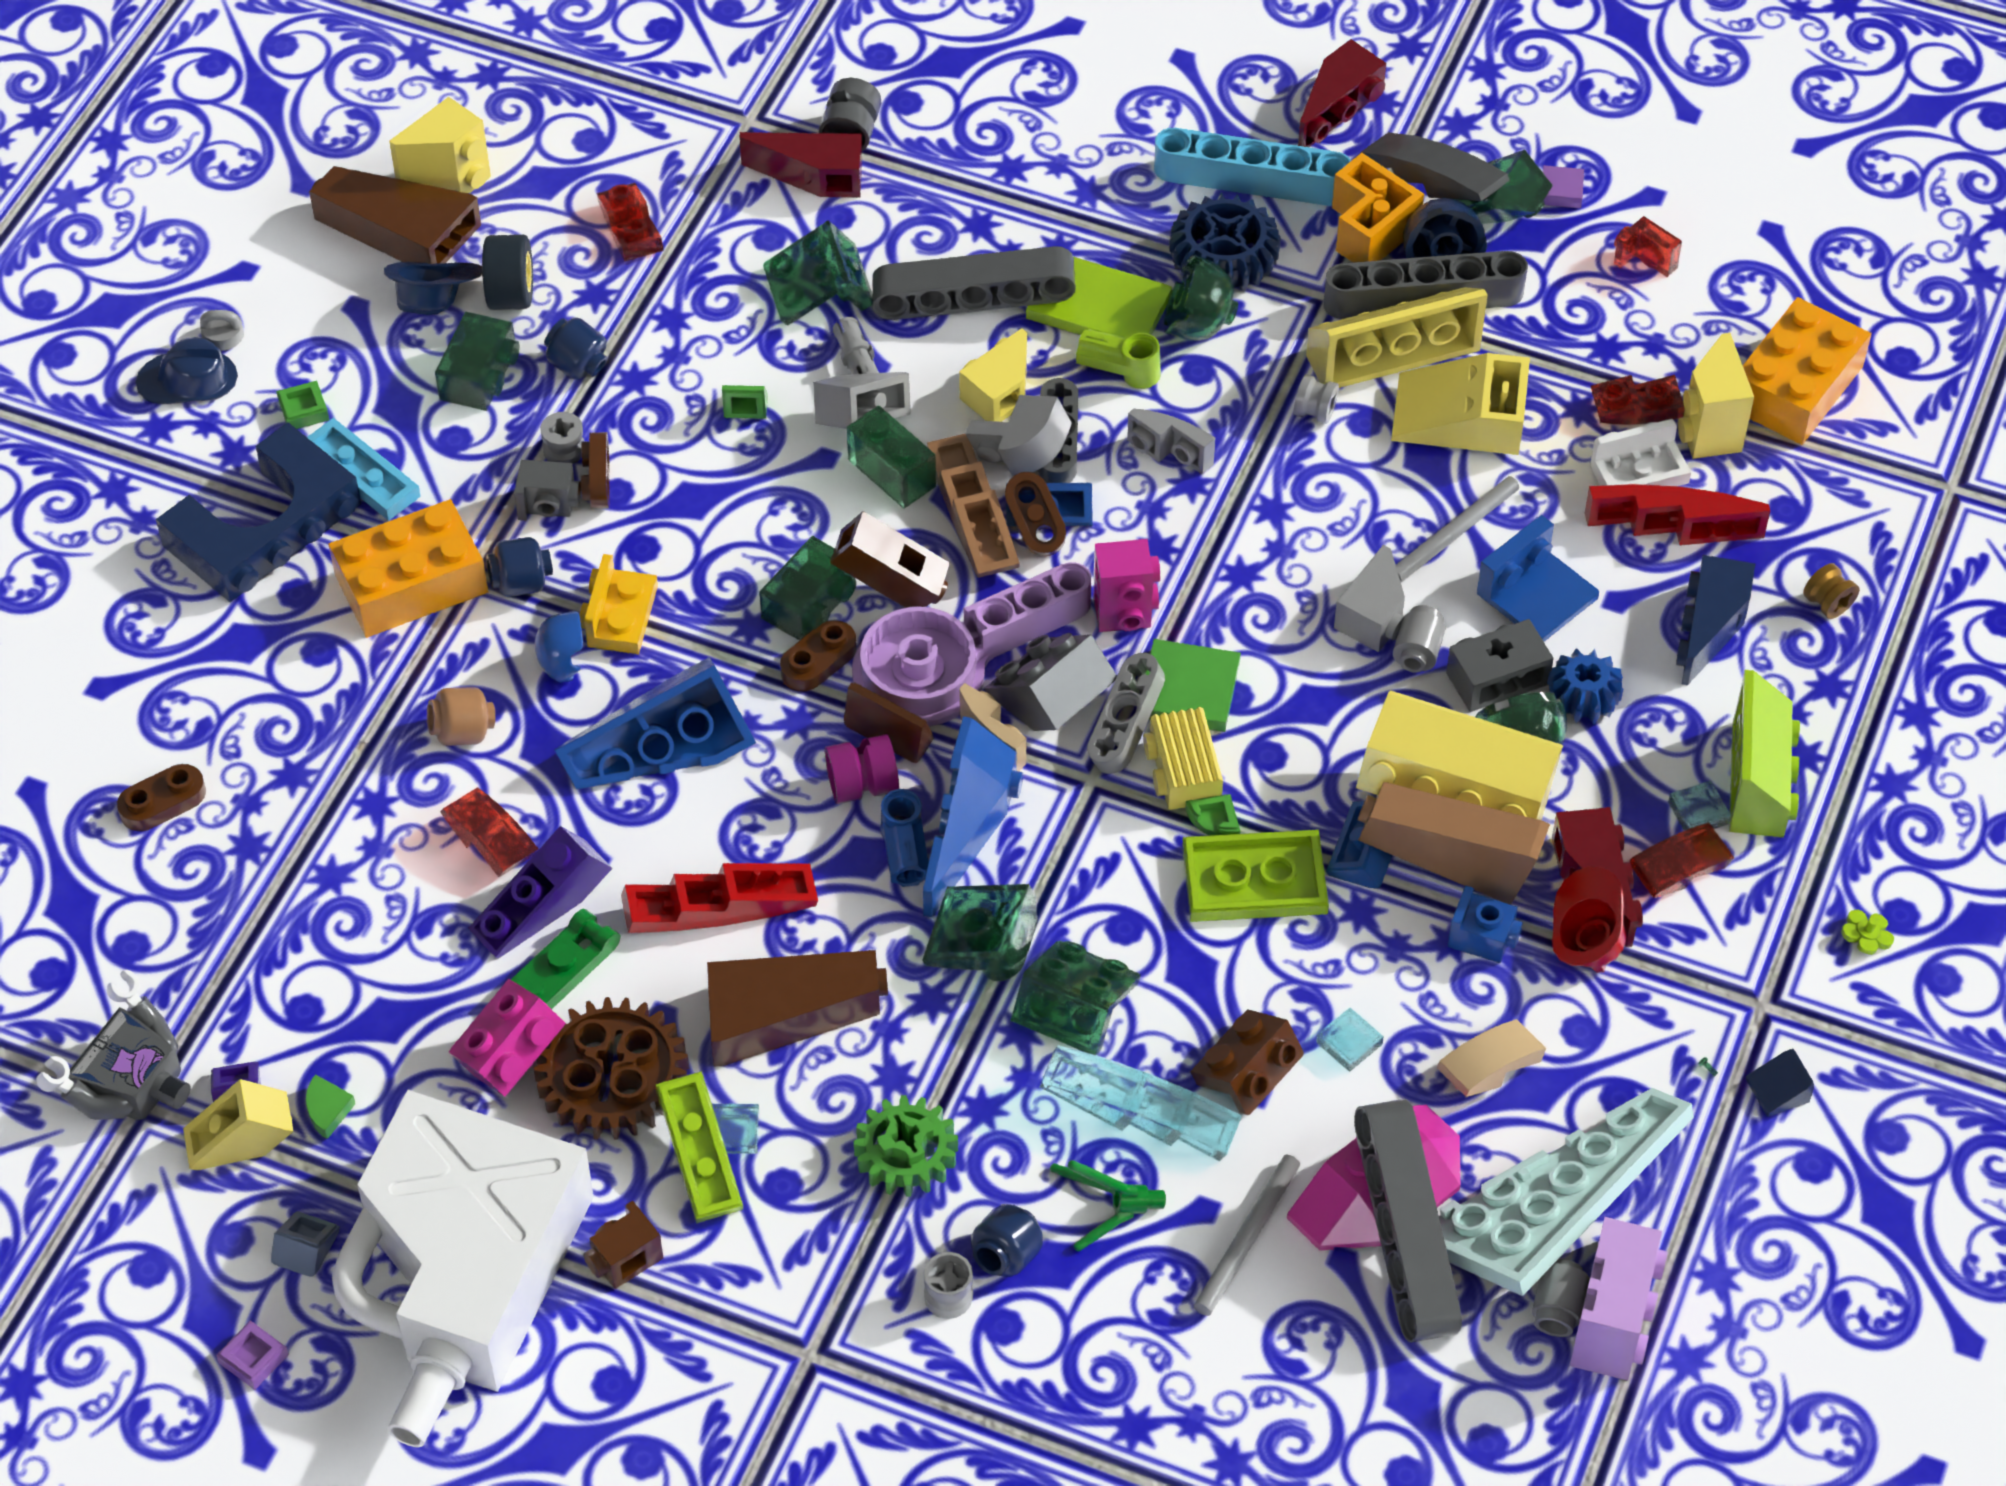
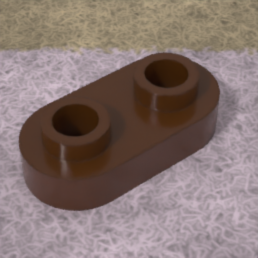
M592 432L589 434V441L581 442L582 466L589 467V475H581L582 500L590 501L591 509H607L610 506L608 433Z
M1021 472L1016 474L1006 485L1005 499L1021 537L1029 551L1035 555H1054L1065 544L1066 527L1044 479L1035 473ZM1022 491H1032L1035 494V499L1030 503L1021 502L1019 495ZM1041 529H1049L1053 533V537L1047 542H1042L1036 537L1037 532Z
M838 620L826 621L817 626L783 654L780 660V669L784 684L796 691H809L822 684L854 657L857 650L854 629L849 624ZM801 661L808 662L807 664H804V665H799V664H797L798 662H801Z
M177 764L128 787L120 794L117 800V809L122 823L131 830L146 831L195 808L203 801L206 795L203 775L193 765ZM142 800H145V802L142 804H136Z

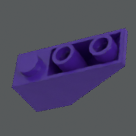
M560 826L468 929L499 959L582 903L613 868L585 839Z

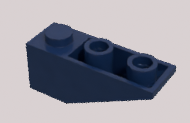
M1703 555L1699 572H1690L1686 597L1694 598V605H1685L1681 631L1689 632L1688 640L1680 639L1676 665L1684 667L1681 684L1689 685L1745 624L1751 598L1755 563Z

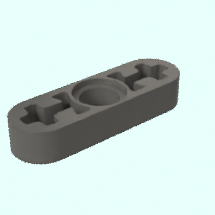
M1054 378L1043 384L1040 396L1064 397L1063 408L1072 424L1069 429L1070 433L1067 435L1059 452L1062 453V467H1053V459L1039 469L1038 473L1046 483H1070L1077 474L1078 388L1068 379Z

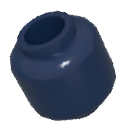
M578 317L568 321L564 318L560 319L552 327L544 340V345L547 347V360L574 380H579L587 374L592 377L596 376L608 360V357L604 354L607 346L605 336Z
M532 537L499 541L494 545L493 553L486 556L491 587L493 589L499 588L501 594L506 597L541 592L545 585V576L553 575L549 549L541 550L537 540Z
M1002 1204L992 1209L975 1227L971 1235V1248L975 1262L986 1273L1002 1277H1012L1020 1273L1039 1253L1043 1245V1234L1035 1216L1028 1210L1012 1204Z

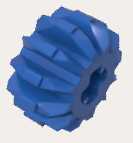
M1577 648L1571 654V657L1560 655L1559 660L1556 661V667H1552V671L1548 675L1549 703L1558 705L1559 716L1569 713L1573 714L1576 724L1582 717H1587L1593 724L1596 723L1600 715L1610 717L1615 710V705H1618L1619 701L1622 700L1624 689L1622 688L1623 676L1621 669L1613 667L1611 656L1602 659L1598 658L1595 648L1589 655H1583Z

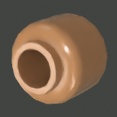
M444 688L437 692L435 699L428 702V731L430 735H436L442 745L479 744L484 740L487 729H493L495 726L493 702H486V698L479 688Z

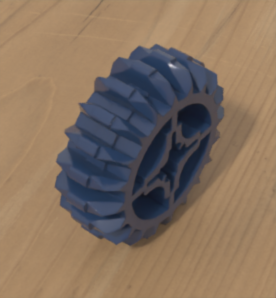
M1221 193L1217 200H1211L1209 197L1204 196L1201 204L1191 201L1187 210H1180L1177 221H1174L1171 227L1169 251L1171 252V257H1173L1174 267L1181 270L1183 280L1193 278L1196 288L1206 284L1209 285L1211 293L1217 287L1225 288L1228 294L1232 287H1238L1245 292L1249 283L1259 285L1263 276H1270L1273 266L1276 265L1279 259L1281 237L1275 223V218L1268 217L1266 207L1256 208L1253 199L1245 203L1241 202L1238 194L1233 200L1225 199ZM1200 238L1202 242L1197 244L1196 241ZM1252 242L1254 246L1249 248L1247 245Z

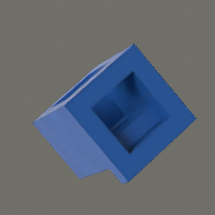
M1465 885L1451 921L1448 947L1501 963L1506 948L1515 949L1520 937L1523 922L1516 920L1518 907L1475 894L1473 887Z

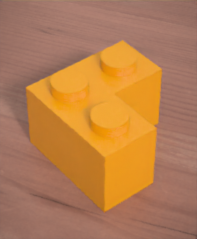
M1360 153L1339 170L1334 178L1332 209L1341 214L1338 221L1336 251L1353 263L1382 260L1403 243V231L1407 219L1419 206L1423 205L1424 193L1365 154Z

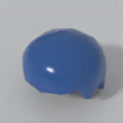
M577 611L548 617L540 625L535 637L534 647L540 666L551 679L560 683L572 681L574 675L580 671L581 667L572 664L571 656L583 648L581 621Z

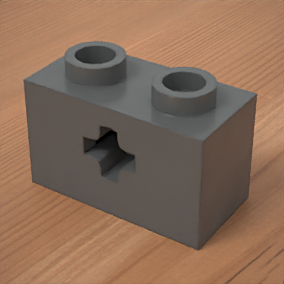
M1530 619L1516 624L1502 625L1493 632L1475 638L1468 637L1462 639L1455 645L1450 646L1446 674L1469 712H1473L1547 686L1548 675L1552 671L1554 657Z

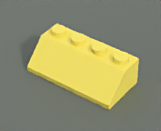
M1464 287L1449 292H1440L1436 295L1410 302H1402L1395 306L1372 312H1363L1357 316L1334 322L1322 323L1308 328L1306 357L1320 383L1326 384L1331 381L1338 383L1339 388L1478 352L1481 347L1488 295L1485 289Z
M1390 690L1366 747L1356 788L1377 795L1383 782L1542 820L1563 745Z

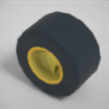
M489 235L485 238L482 253V278L485 301L489 309H527L531 306L533 295V261L530 241L527 235Z

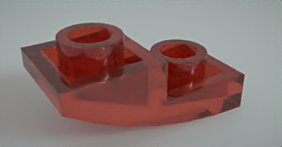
M636 183L616 185L610 190L596 193L607 226L625 262L664 251L662 237L649 217L647 202Z
M1632 375L1590 386L1600 423L1618 425L1647 424L1669 419L1674 420L1684 416V403L1675 375L1634 385Z
M478 787L440 811L465 847L468 848L474 844L498 877L531 858L539 849L510 814Z
M1707 822L1673 835L1633 856L1629 862L1651 896L1657 898L1685 889L1696 877L1725 869L1734 859V856L1711 824Z

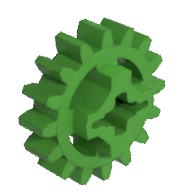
M901 1095L898 1106H892L887 1099L882 1100L881 1113L868 1109L866 1111L867 1124L858 1123L856 1126L857 1139L854 1140V1156L858 1157V1170L860 1173L869 1172V1184L872 1187L881 1181L886 1182V1194L891 1195L898 1186L903 1187L906 1197H911L913 1187L918 1185L925 1193L931 1191V1179L934 1178L936 1181L944 1183L946 1181V1168H955L956 1166L955 1152L958 1151V1135H954V1121L952 1119L943 1120V1108L940 1105L930 1111L927 1110L926 1098L921 1097L916 1105H909L907 1096Z

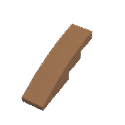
M966 434L927 442L926 451L959 539L977 577L1019 568L1020 562L995 489L991 490L982 462L977 461L973 446Z

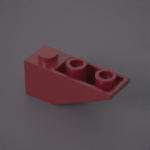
M1352 39L1324 58L1300 120L1298 146L1310 147L1314 143H1320L1327 137L1330 131L1342 122L1351 120L1356 112L1369 102L1376 101L1385 90L1386 62Z
M740 132L741 165L819 197L861 198V134Z
M1611 807L1556 812L1552 843L1560 876L1565 880L1575 871L1588 866L1603 867L1613 872L1621 882L1624 896L1623 923L1626 931L1625 947H1632L1636 928H1641L1643 925V913L1640 901L1633 900L1630 890L1633 889L1634 885L1633 870L1630 862L1623 861L1621 852L1624 851V833L1621 824H1614Z

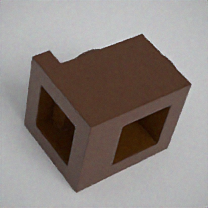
M634 1201L625 1205L626 1215L619 1220L606 1222L596 1231L594 1236L589 1238L591 1249L583 1253L585 1262L597 1278L604 1275L614 1289H617L663 1259L661 1236Z

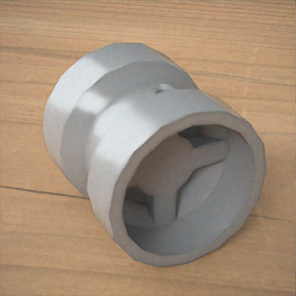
M944 1252L933 1256L926 1263L923 1272L925 1304L930 1312L938 1317L946 1319L957 1318L966 1313L972 1304V1267L968 1260L958 1253Z

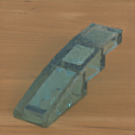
M1060 1045L1055 1048L1039 1086L1121 1131L1130 1124L1169 1146L1180 1140L1219 1162L1228 1154L1242 1115L1195 1092L1152 1074L1100 1056Z

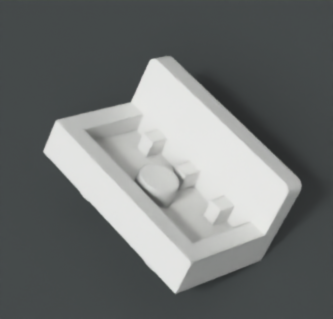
M1669 419L1661 422H1650L1641 427L1621 432H1610L1594 440L1590 467L1600 486L1625 484L1681 486L1688 484L1691 471L1674 441L1677 430L1675 421Z

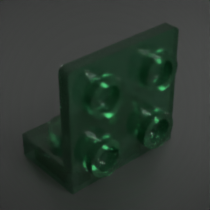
M829 220L763 264L780 320L786 326L797 321L836 294L844 302L848 300L861 311L873 305L872 291L856 244Z
M1056 941L1023 973L1010 1021L1096 1056L1102 1050L1113 1009L1138 985L1141 975L1130 970L1125 963L1119 960L1104 959L1087 952L1078 943Z

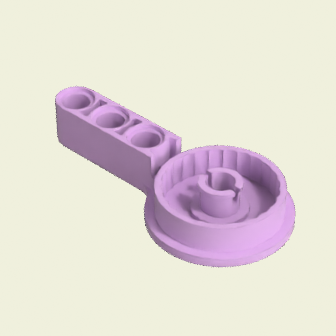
M1076 562L1061 564L963 608L964 622H961L947 612L930 607H908L890 612L878 619L868 629L857 648L852 664L853 683L867 688L926 720L928 726H935L950 721L960 715L959 688L966 683L977 691H981L984 683L985 667L990 660L1074 622L1089 612L1091 607V573L1084 565Z

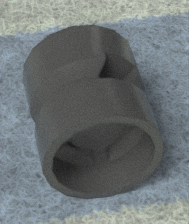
M853 77L842 78L835 82L826 104L827 108L822 116L819 133L861 134L862 151L866 150L882 104L878 89L863 79Z

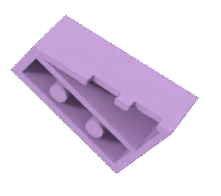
M1604 1217L1570 1366L1628 1381L1632 1363L1643 1364L1649 1336L1640 1334L1643 1320L1652 1322L1658 1293L1649 1291L1652 1278L1662 1279L1668 1253L1667 1251L1659 1250L1662 1236L1661 1230Z

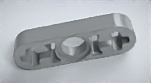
M1149 653L1134 654L1122 664L1088 742V754L1096 767L1103 773H1117L1126 768L1131 762L1164 685L1165 673L1156 658ZM1149 670V675H1144ZM1136 676H1141L1137 682L1135 679ZM1127 705L1137 706L1135 714L1130 719L1124 721L1116 720V715L1120 709ZM1116 744L1118 748L1116 750H1112L1114 745ZM1104 751H1108L1106 756L1103 755Z

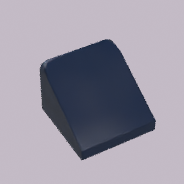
M1793 1048L1782 1052L1748 1074L1745 1079L1767 1117L1809 1103L1814 1090V1082Z

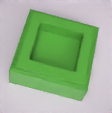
M317 380L276 391L285 423H290L293 427L299 429L329 421L328 410Z

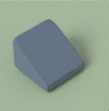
M296 1211L274 1233L271 1262L274 1265L313 1277L320 1269L334 1243L340 1226Z

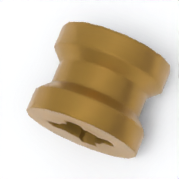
M1830 563L1812 575L1804 587L1803 594L1810 602H1818L1821 605L1822 613L1827 618L1834 619L1850 608L1858 597L1860 588L1854 581L1845 580L1842 577L1841 569L1835 564Z

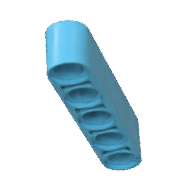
M1182 128L1163 129L1155 138L1154 172L1161 180L1332 206L1335 174L1351 162L1348 156L1337 151Z

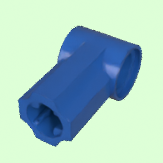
M896 789L887 793L881 801L880 832L885 842L891 883H897L902 887L918 886L920 882L925 880L929 864L921 819L922 803L914 792L907 789ZM905 816L909 819L897 820L894 817Z

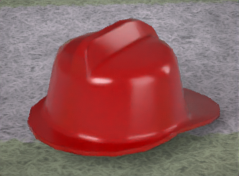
M1588 866L1572 873L1563 881L1558 889L1553 909L1552 944L1553 951L1560 961L1570 966H1584L1592 968L1597 973L1605 972L1606 965L1614 961L1623 951L1626 943V931L1623 923L1624 896L1621 882L1613 872L1603 867Z

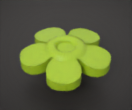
M1859 909L1848 913L1847 924H1844L1841 929V934L1846 941L1851 943L1858 942V950L1868 955L1875 954L1878 948L1884 950L1891 948L1894 943V936L1890 932L1885 931L1888 926V921L1885 917L1874 913L1867 919L1866 914Z

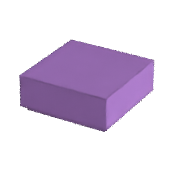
M1544 165L1540 205L1581 208L1584 169Z
M250 1320L216 1356L220 1365L256 1390L289 1354L285 1345Z

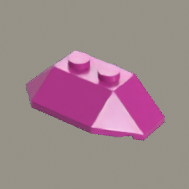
M1415 1105L1412 1107L1416 1116L1434 1198L1438 1208L1460 1190V1136L1427 1105ZM1357 1137L1325 1161L1287 1213V1219L1319 1251L1334 1250V1247L1363 1248L1381 1246Z

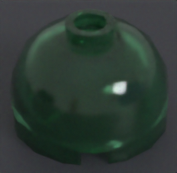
M1192 255L1181 269L1188 272L1187 277L1181 283L1175 282L1164 317V325L1169 327L1164 332L1179 339L1200 341L1216 335L1223 324H1232L1238 310V302L1232 300L1234 287L1226 271L1208 259Z
M1534 692L1508 698V707L1496 711L1495 704L1493 703L1483 708L1475 716L1476 718L1561 745L1565 742L1568 730L1563 699L1560 696L1556 700L1555 693Z

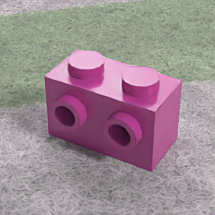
M1147 539L1095 544L1093 600L1099 632L1134 631L1139 628L1151 627L1152 610L1159 609V593L1157 583L1155 582H1160L1161 576L1158 556H1150Z
M508 979L448 1052L474 1077L506 1097L566 1023L541 998Z

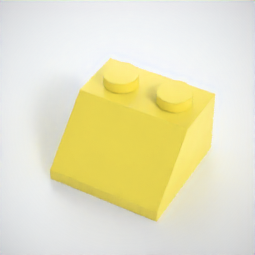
M447 97L389 140L396 179L471 193L491 178L483 120L450 97Z
M1731 333L1721 334L1692 371L1689 390H1685L1683 394L1685 411L1684 416L1678 419V433L1681 442L1688 444L1693 459L1739 453L1743 450L1754 395Z

